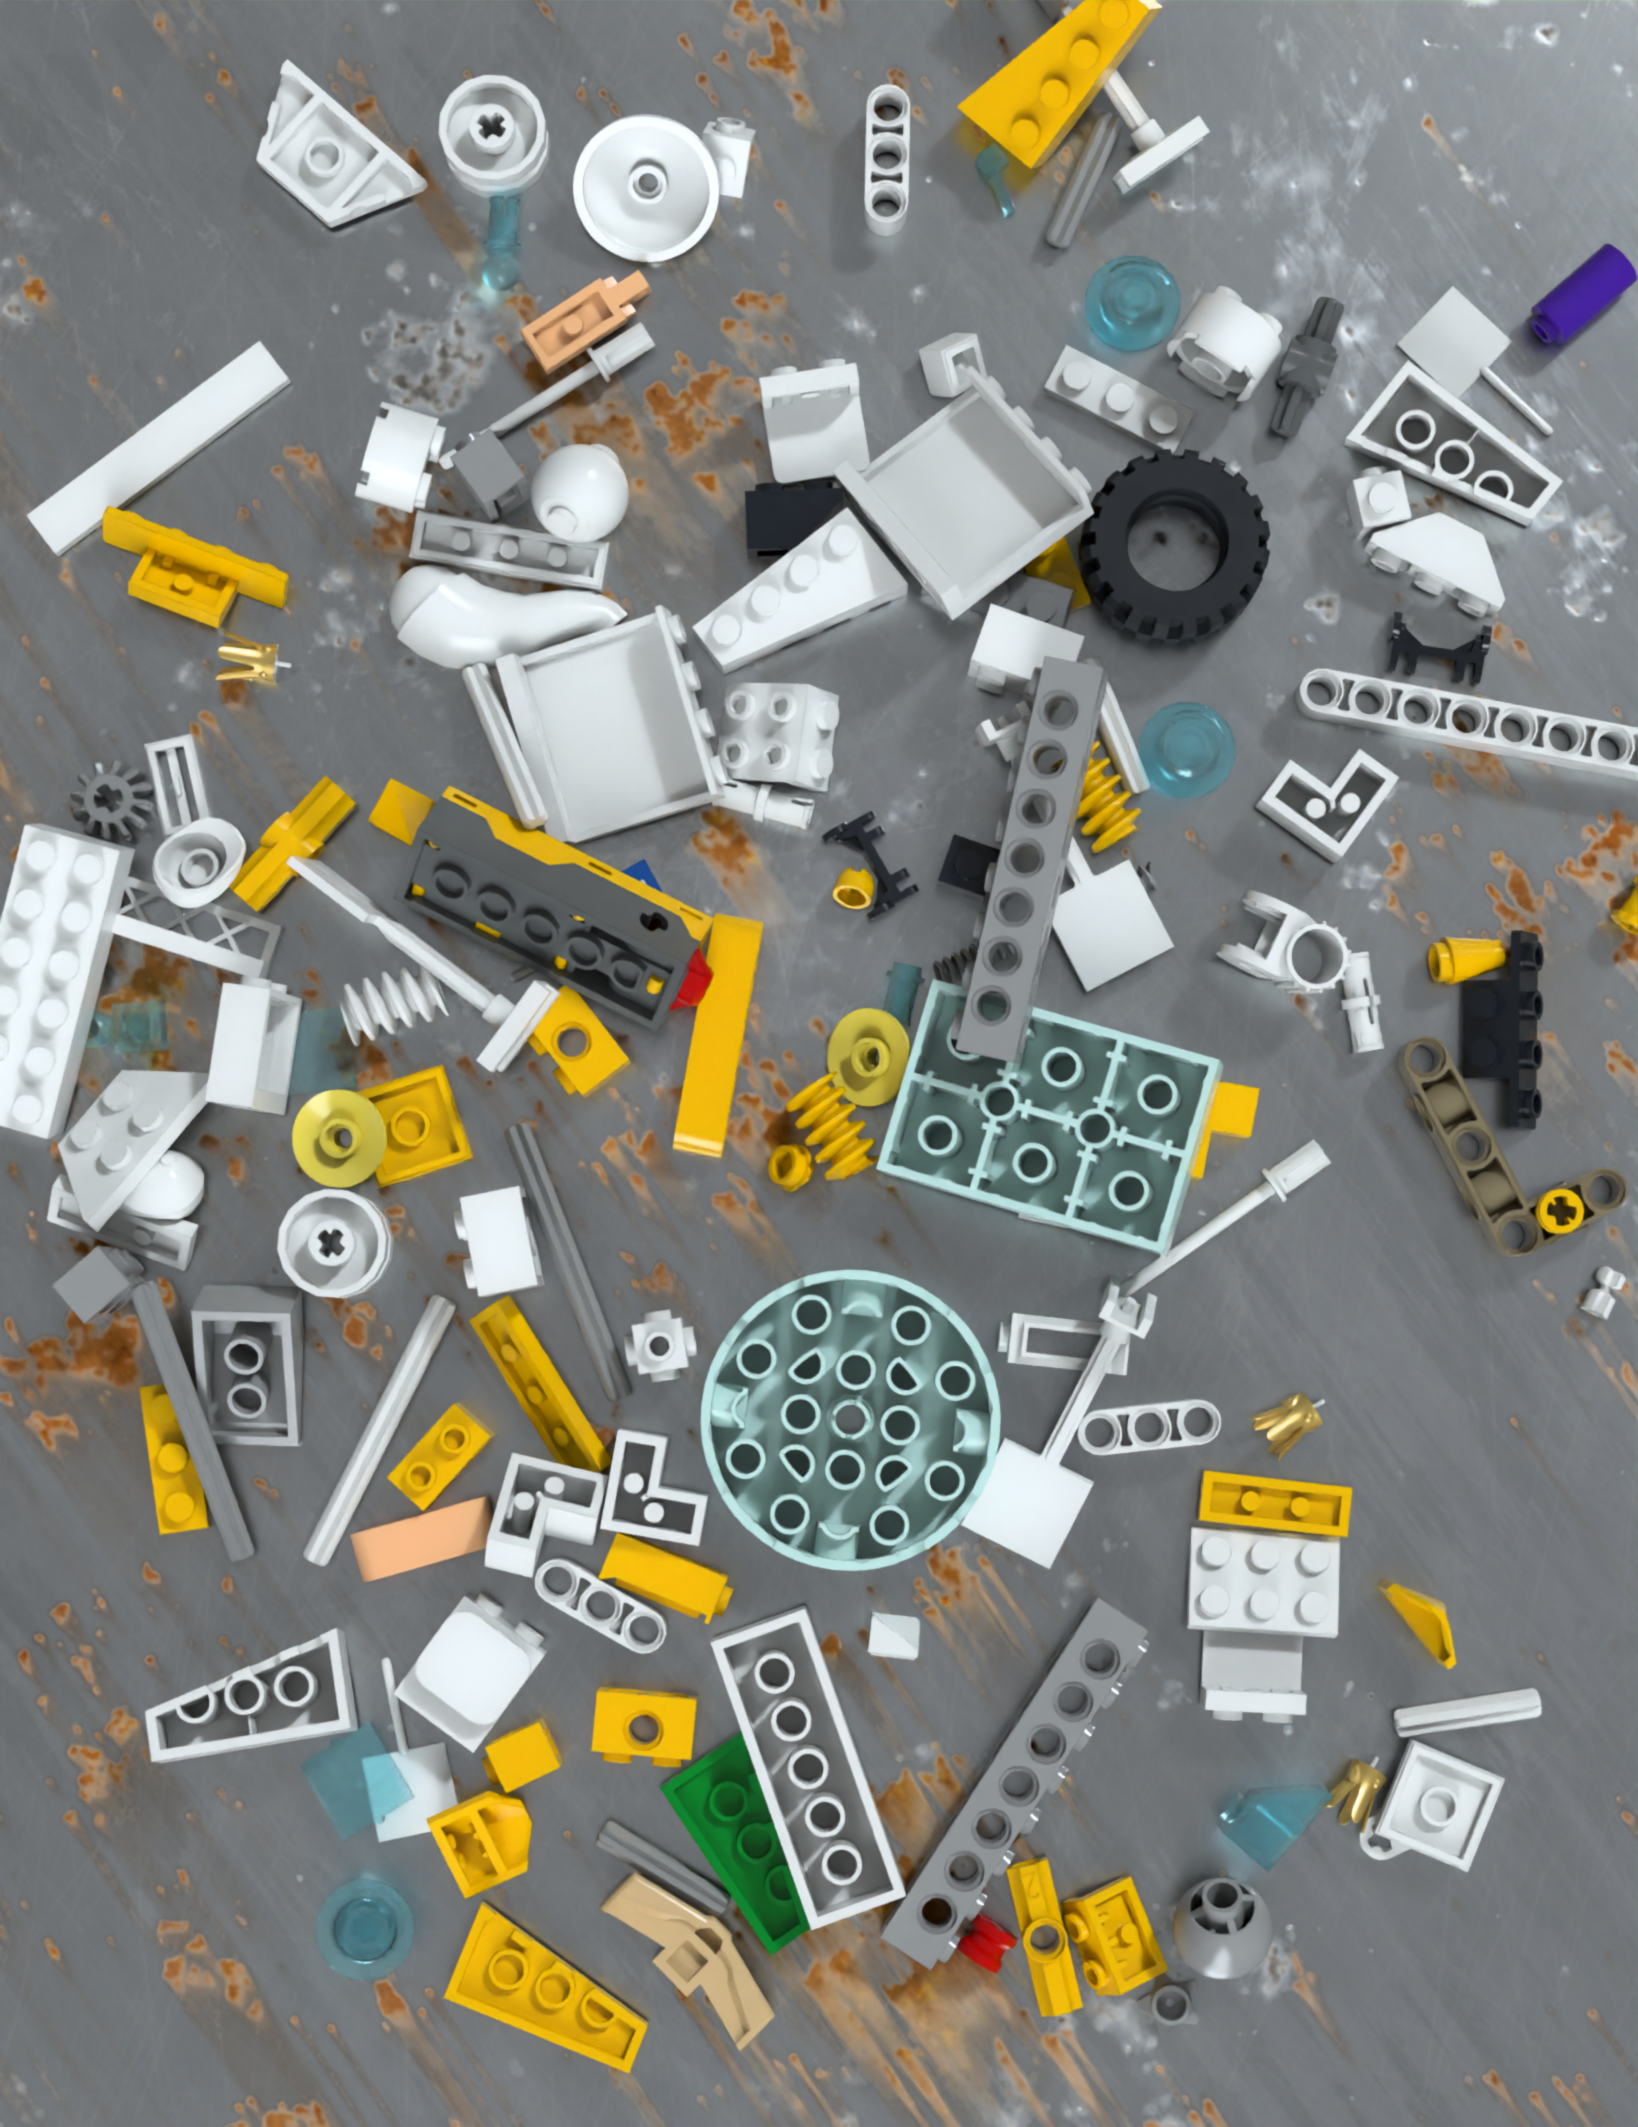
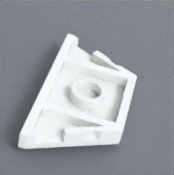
M287 59L282 64L280 71L282 78L275 102L272 101L267 118L268 128L265 136L261 139L256 161L262 169L326 225L332 228L423 192L428 187L427 181L293 63Z
M121 1070L58 1144L82 1219L94 1231L98 1233L206 1105L205 1096L209 1073Z

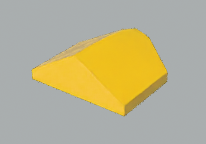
M1386 1579L1380 1582L1377 1586L1436 1662L1448 1670L1456 1664V1658L1445 1604Z
M486 1791L426 1819L465 1899L527 1871L532 1821L521 1799Z

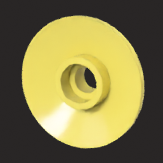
M862 1008L850 1012L836 1025L828 1043L827 1065L829 1074L837 1071V1074L832 1079L835 1087L845 1086L847 1091L843 1094V1097L856 1105L871 1107L883 1105L891 1101L899 1094L911 1054L910 1042L899 1021L886 1011L876 1008ZM877 1051H879L880 1056L879 1064L876 1061Z
M329 1090L312 1097L299 1111L293 1125L292 1146L299 1165L310 1178L328 1187L346 1188L364 1182L378 1169L386 1152L387 1132L380 1112L366 1097L350 1090ZM343 1129L349 1130L352 1135V1142L348 1147L340 1142L339 1137Z

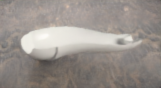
M433 564L416 566L407 571L393 586L389 600L391 623L397 630V638L425 659L446 668L461 670L473 666L475 663H483L487 669L497 667L495 662L497 658L512 653L521 657L551 644L579 636H586L616 626L629 616L618 603L594 590L564 589L531 594L503 592L481 585L465 573L457 574L447 567Z

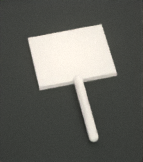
M1454 286L1396 344L1423 372L1459 399L1482 375L1546 436H1550L1553 433V428L1489 369L1490 365L1512 344V341Z
M383 1658L381 1665L399 1751L362 1759L379 1842L431 1832L426 1819L458 1805L446 1742L408 1749L399 1699L393 1694L396 1690V1684L389 1658Z

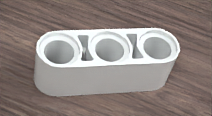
M892 84L880 85L875 88L868 96L866 105L864 217L869 229L882 236H890L899 232L906 224L908 214L910 102L905 91ZM882 105H893L898 108L901 114L895 120L884 121L876 115L875 111ZM890 152L895 154L900 162L894 168L884 169L879 167L874 159L880 153ZM887 199L896 203L899 210L893 216L884 217L877 214L873 206L880 200Z
M1200 1399L1094 1409L1084 1414L1075 1432L1078 1444L1084 1450L1094 1455L1202 1445L1212 1441L1218 1435L1221 1429V1417L1213 1404ZM1200 1407L1208 1413L1210 1419L1209 1427L1203 1434L1193 1436L1185 1429L1184 1417L1189 1410ZM1144 1413L1155 1414L1161 1424L1158 1436L1150 1441L1139 1439L1134 1429L1137 1418ZM1096 1418L1107 1420L1112 1429L1109 1441L1102 1446L1090 1445L1085 1436L1086 1426Z
M563 1556L553 1557L537 1570L535 1589L543 1600L626 1648L640 1654L651 1653L657 1650L664 1642L668 1632V1623L664 1614L658 1608L623 1588L614 1585V1583L607 1579H598V1574L574 1560ZM562 1567L570 1573L572 1585L569 1591L557 1594L547 1587L545 1576L550 1568ZM598 1591L610 1594L615 1601L614 1613L607 1618L594 1616L588 1607V1600L591 1594ZM640 1616L651 1617L658 1625L659 1633L657 1638L646 1643L638 1641L631 1632L633 1620Z

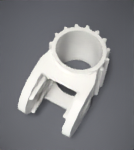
M1253 890L1245 891L1242 897V902L1246 904L1244 909L1267 921L1253 949L1237 943L1236 947L1221 943L1217 951L1219 957L1258 978L1271 979L1275 983V988H1285L1288 994L1322 993L1323 989L1335 988L1336 981L1345 979L1343 973L1346 967H1351V964L1347 961L1348 954H1351L1352 951L1347 950L1345 944L1347 937H1342L1338 933V927H1329L1326 921L1315 922L1307 913L1266 894ZM1303 933L1313 938L1322 952L1321 969L1318 975L1310 982L1303 980L1296 973L1292 964L1293 946Z

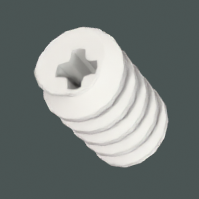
M420 964L417 976H413L405 965L400 966V981L396 983L386 971L381 972V988L376 989L368 977L363 978L362 994L357 995L349 983L345 984L343 1000L340 1001L343 1018L354 1046L360 1045L361 1030L365 1032L370 1040H377L379 1038V1024H382L389 1034L397 1033L399 1017L408 1028L416 1027L417 1011L421 1013L427 1022H432L435 1020L436 1005L440 1007L446 1016H450L438 978Z

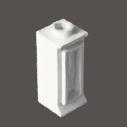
M1010 1313L1009 1323L1000 1322L997 1351L1006 1352L1005 1362L1084 1371L1102 1336L1099 1330L1103 1323ZM1130 1337L1125 1345L1120 1344L1106 1373L1127 1374Z

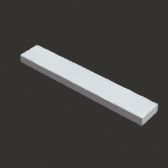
M258 341L26 516L53 552L59 557L103 524V513L107 506L122 510L290 384L291 381L261 341Z

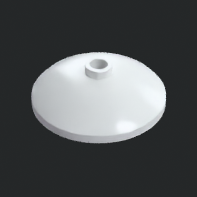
M631 115L615 120L603 127L584 147L574 173V202L584 227L605 249L633 261H663L686 252L707 232L718 206L719 177L709 150L690 129L679 122L658 115ZM645 173H651L657 178L658 184L652 188L645 187L641 183L640 177Z

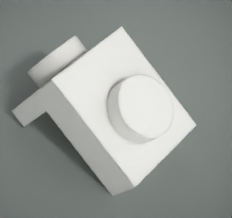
M728 117L717 118L716 122H708L703 131L702 142L709 150L717 168L719 194L742 198L745 191L751 146L755 139L756 130L745 128V122Z

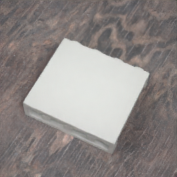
M972 365L966 369L973 385L971 388L871 462L865 471L858 472L847 459L832 470L839 487L843 488L845 498L952 620L1094 514L1087 496L1092 491V488L1083 474L1076 467L1068 471L1061 463L1064 460L1063 456L1052 440L1047 436L1040 440L1034 434L1035 426L1026 412L1020 406H1016L1012 410L1005 402L1008 399L1006 393L995 378L990 375L984 379Z
M662 605L655 607L656 613L521 657L512 653L495 659L523 757L548 814V820L544 824L546 834L571 847L725 798L722 785L729 783V777L721 755L714 756L708 738L715 736V730L707 708L699 709L694 691L701 689L697 670L692 661L686 663L681 644L687 643L685 629L679 615L672 616L671 612Z

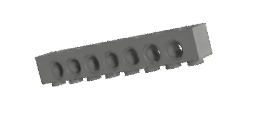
M1045 656L1042 668L1035 667L1029 685V696L1035 697L1031 717L1023 716L1018 734V745L1024 746L1020 766L1012 765L1007 782L1006 792L1013 795L1009 815L1001 814L996 830L995 842L1002 844L998 864L990 863L985 879L984 891L991 893L987 912L980 911L978 913L974 927L973 940L980 942L976 961L969 960L967 962L963 975L962 989L969 992L965 1009H957L952 1024L951 1038L957 1039L956 1050L1021 1064L1109 674L1103 667ZM1058 701H1069L1074 707L1071 720L1064 725H1053L1049 721V710ZM1050 749L1060 751L1063 758L1060 769L1050 775L1041 774L1037 766L1040 755ZM1038 798L1048 799L1051 804L1049 818L1040 824L1030 823L1026 815L1028 805ZM1026 847L1037 848L1040 853L1038 867L1030 873L1019 872L1015 864L1019 851ZM1014 896H1025L1029 903L1027 916L1019 922H1009L1004 913L1007 901ZM1011 944L1018 953L1017 963L1008 971H998L993 962L994 953L1000 946ZM1001 993L1007 1003L1006 1011L1000 1019L989 1021L982 1011L983 1002L990 994Z
M1093 1596L908 1884L906 1896L898 1900L881 1926L880 1937L930 1970L937 1960L944 1964L947 1962L960 1941V1937L954 1933L963 1919L966 1917L972 1921L984 1905L987 1895L981 1891L992 1875L999 1879L1012 1861L1015 1853L1010 1851L1009 1848L1019 1833L1026 1837L1040 1817L1042 1811L1036 1808V1805L1046 1790L1054 1794L1064 1780L1069 1769L1063 1766V1763L1073 1748L1081 1752L1096 1728L1090 1723L1100 1706L1107 1710L1118 1696L1122 1688V1684L1117 1681L1118 1677L1127 1664L1134 1668L1146 1652L1149 1642L1143 1639L1148 1632L1144 1626L1098 1596ZM1095 1644H1105L1110 1647L1112 1652V1660L1103 1670H1092L1085 1663L1087 1650ZM1069 1686H1077L1084 1690L1085 1693L1083 1706L1075 1712L1063 1711L1058 1705L1059 1694ZM1043 1728L1052 1729L1058 1734L1057 1747L1048 1754H1039L1031 1748L1032 1736L1036 1731ZM1024 1771L1030 1775L1032 1780L1031 1787L1024 1795L1013 1796L1004 1790L1005 1778L1011 1772ZM995 1813L1004 1819L1005 1825L1000 1835L994 1838H986L978 1833L976 1830L977 1823L983 1815ZM962 1855L970 1856L978 1863L975 1875L967 1880H958L949 1872L951 1862ZM941 1898L949 1903L951 1910L945 1920L931 1922L923 1916V1906L930 1899Z

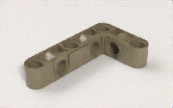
M1424 1035L1408 1041L1401 1047L1397 1057L1399 1071L1460 1194L1495 1253L1511 1258L1528 1255L1548 1244L1558 1242L1582 1230L1589 1223L1616 1210L1624 1203L1628 1194V1185L1620 1172L1606 1167L1586 1171L1568 1181L1559 1182L1560 1185L1550 1189H1567L1579 1196L1584 1207L1582 1222L1571 1232L1560 1234L1547 1232L1540 1226L1535 1214L1537 1201L1546 1192L1527 1200L1471 1090L1459 1074L1444 1044L1433 1036ZM1416 1046H1424L1433 1054L1434 1065L1427 1073L1418 1071L1412 1065L1411 1053ZM1463 1133L1474 1136L1479 1143V1153L1472 1161L1462 1158L1456 1148L1457 1140ZM1597 1177L1606 1179L1612 1188L1611 1197L1605 1204L1596 1202L1591 1196L1590 1187L1593 1180ZM1556 1197L1554 1198L1556 1205L1548 1204L1547 1214L1556 1217V1225L1563 1226L1565 1224L1563 1218H1571L1572 1208L1563 1205V1198ZM1510 1221L1520 1224L1525 1233L1524 1241L1517 1249L1507 1246L1502 1237L1503 1229Z

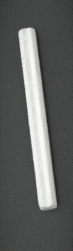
M433 1295L303 1551V1557L308 1561L323 1567L329 1563L456 1310V1304L441 1295Z

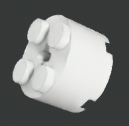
M1218 286L1213 293L1200 295L1168 343L1167 352L1170 358L1175 351L1183 360L1178 369L1199 387L1222 398L1226 396L1228 391L1239 393L1240 395L1236 401H1246L1251 397L1281 351L1282 345L1279 335L1283 327L1273 316L1266 313L1258 314L1244 305L1241 297L1232 289Z
M382 401L380 416L386 417V419L376 416L361 470L364 471L361 481L368 484L357 483L355 496L409 513L413 512L414 507L424 510L432 484V475L425 473L428 461L438 463L446 428L438 426V418Z

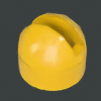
M854 867L841 871L835 882L833 890L834 899L840 905L851 909L868 907L874 892L872 876L863 868L860 872L854 871Z

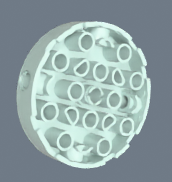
M847 1269L826 1271L792 1281L769 1293L742 1315L721 1343L711 1363L702 1396L700 1425L705 1459L713 1481L726 1505L747 1530L775 1551L796 1561L831 1570L859 1571L886 1567L909 1559L937 1544L961 1523L981 1496L991 1475L1000 1439L1001 1414L996 1381L988 1359L977 1338L955 1311L927 1290L907 1280L885 1273ZM846 1405L859 1407L865 1415L864 1426L856 1433H845L836 1424L837 1412Z

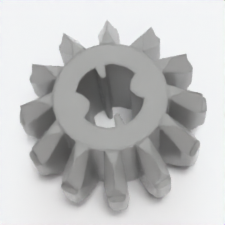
M115 759L110 766L108 774L104 765L96 762L93 764L96 778L92 780L83 773H80L77 777V780L86 787L85 792L72 791L70 793L71 800L84 804L72 812L73 819L76 821L88 820L83 832L90 837L96 835L101 830V839L112 843L115 839L116 830H118L121 838L128 842L132 840V832L129 825L133 823L142 830L148 827V823L139 817L140 811L148 813L155 811L154 803L141 799L149 795L153 791V787L149 782L138 783L142 772L135 766L128 769L124 774V763ZM112 791L118 796L123 797L122 802H116L120 807L115 812L110 811L105 806L103 807V801L109 802L105 798L106 795Z

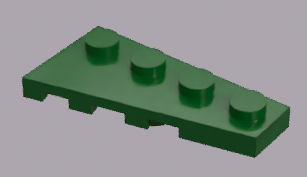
M740 1731L662 1784L659 1788L769 1954L773 1955L809 1930L810 1925L742 1731Z

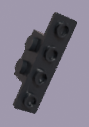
M1513 930L1511 932L1510 979L1464 980L1463 1078L1469 1080L1509 1079V1126L1511 1128L1535 1130L1536 1119L1540 1117L1542 1111V1097L1537 1089V1069L1541 1067L1543 1051L1540 1041L1537 1040V1020L1541 1019L1543 1013V999L1538 991V971L1543 967L1544 953L1541 943L1538 942V935L1523 930Z

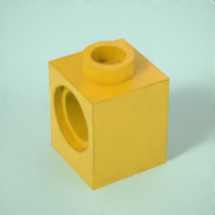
M543 1717L489 1742L485 1747L488 1756L482 1758L483 1766L491 1783L494 1786L501 1783L505 1793L560 1768L563 1764L561 1755Z

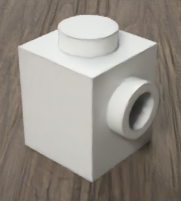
M1377 466L1362 470L1357 473L1358 479L1352 480L1345 492L1356 539L1372 536L1374 532L1406 523L1412 517L1401 469L1387 472L1385 466Z

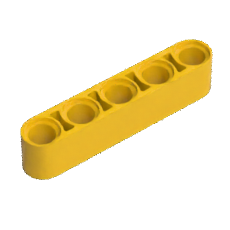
M715 913L706 957V963L712 967L714 977L705 996L697 1007L675 1128L673 1150L718 1158L722 1157L764 921Z

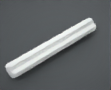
M475 663L473 666L464 668L461 676L523 826L526 829H534L537 826L544 825L548 820V814L486 665Z

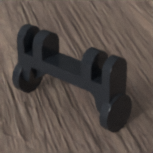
M1394 611L1389 632L1391 643L1387 670L1395 671L1398 654L1401 652L1406 653L1405 673H1415L1418 655L1454 661L1452 680L1463 681L1466 663L1473 664L1471 683L1479 684L1484 658L1488 653L1491 642L1492 627L1483 625L1480 635L1477 634L1474 640L1454 650L1423 645L1407 630L1406 624L1402 623V612Z
M873 810L848 824L844 822L821 836L825 843L835 840L836 843L842 842L861 851L878 880L876 903L873 905L874 910L867 914L870 921L891 911L896 907V904L919 891L917 885L914 884L900 892L897 884L911 876L905 867L890 875L872 843L886 835L882 825L867 833L863 829V825L870 823L876 818Z

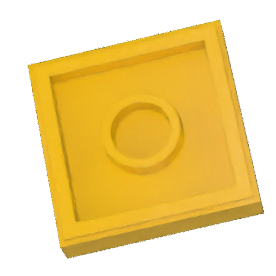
M443 1064L356 1092L374 1104L380 1112L386 1127V1152L380 1166L374 1173L378 1188L381 1189L474 1158Z

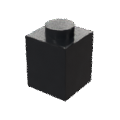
M954 834L936 887L982 903L986 894L984 885L988 867L991 862H997L1001 850Z

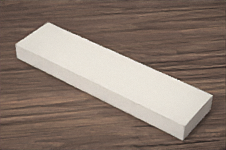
M417 510L409 558L411 561L578 589L594 590L602 593L610 543L601 540L587 543L568 542L547 531Z

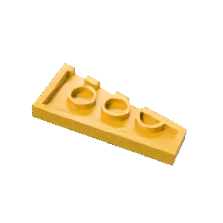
M485 1902L481 1903L443 1998L629 2073L648 2027V2022Z

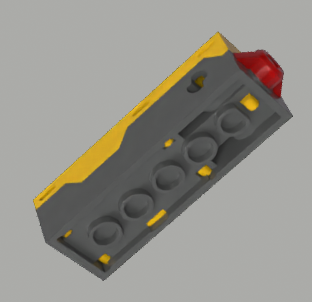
M450 785L418 827L393 899L656 1032L659 1031L671 1010L687 1006L693 1007L701 1003L714 977L712 967L707 965L701 952L714 918L535 828L526 829L521 821Z

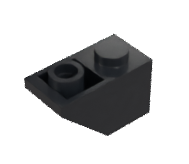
M811 481L804 483V489L784 490V484L761 483L755 485V491H745L748 559L782 558L834 518L843 508V488H833V483L829 481Z

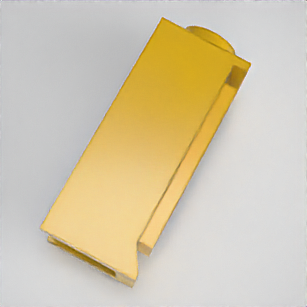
M622 1532L616 1533L598 1579L615 1577L617 1580L614 1585L698 1619L699 1614L702 1613L706 1615L704 1623L708 1625L713 1614L723 1617L734 1590L725 1586L728 1574L632 1534Z

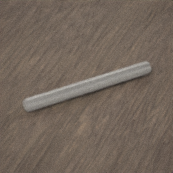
M526 1122L511 1126L504 1131V1136L605 1396L610 1402L629 1396L632 1393L630 1382L532 1130Z
M153 1280L139 1283L130 1290L227 1555L232 1562L243 1560L254 1554V1547L157 1285Z

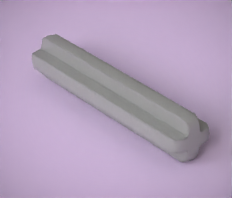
M1102 111L1099 113L1046 230L1045 240L1058 248L1066 249L1069 247L1122 129L1123 120L1111 112Z
M612 1821L605 1823L596 1838L598 1847L715 1917H720L724 1913L731 1900L730 1893Z

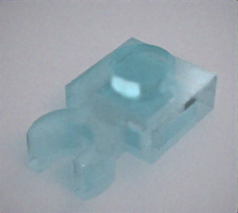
M166 1001L112 1003L113 1018L106 1012L94 1011L92 1020L98 1023L99 1033L95 1038H87L85 1047H105L114 1039V1053L168 1051Z

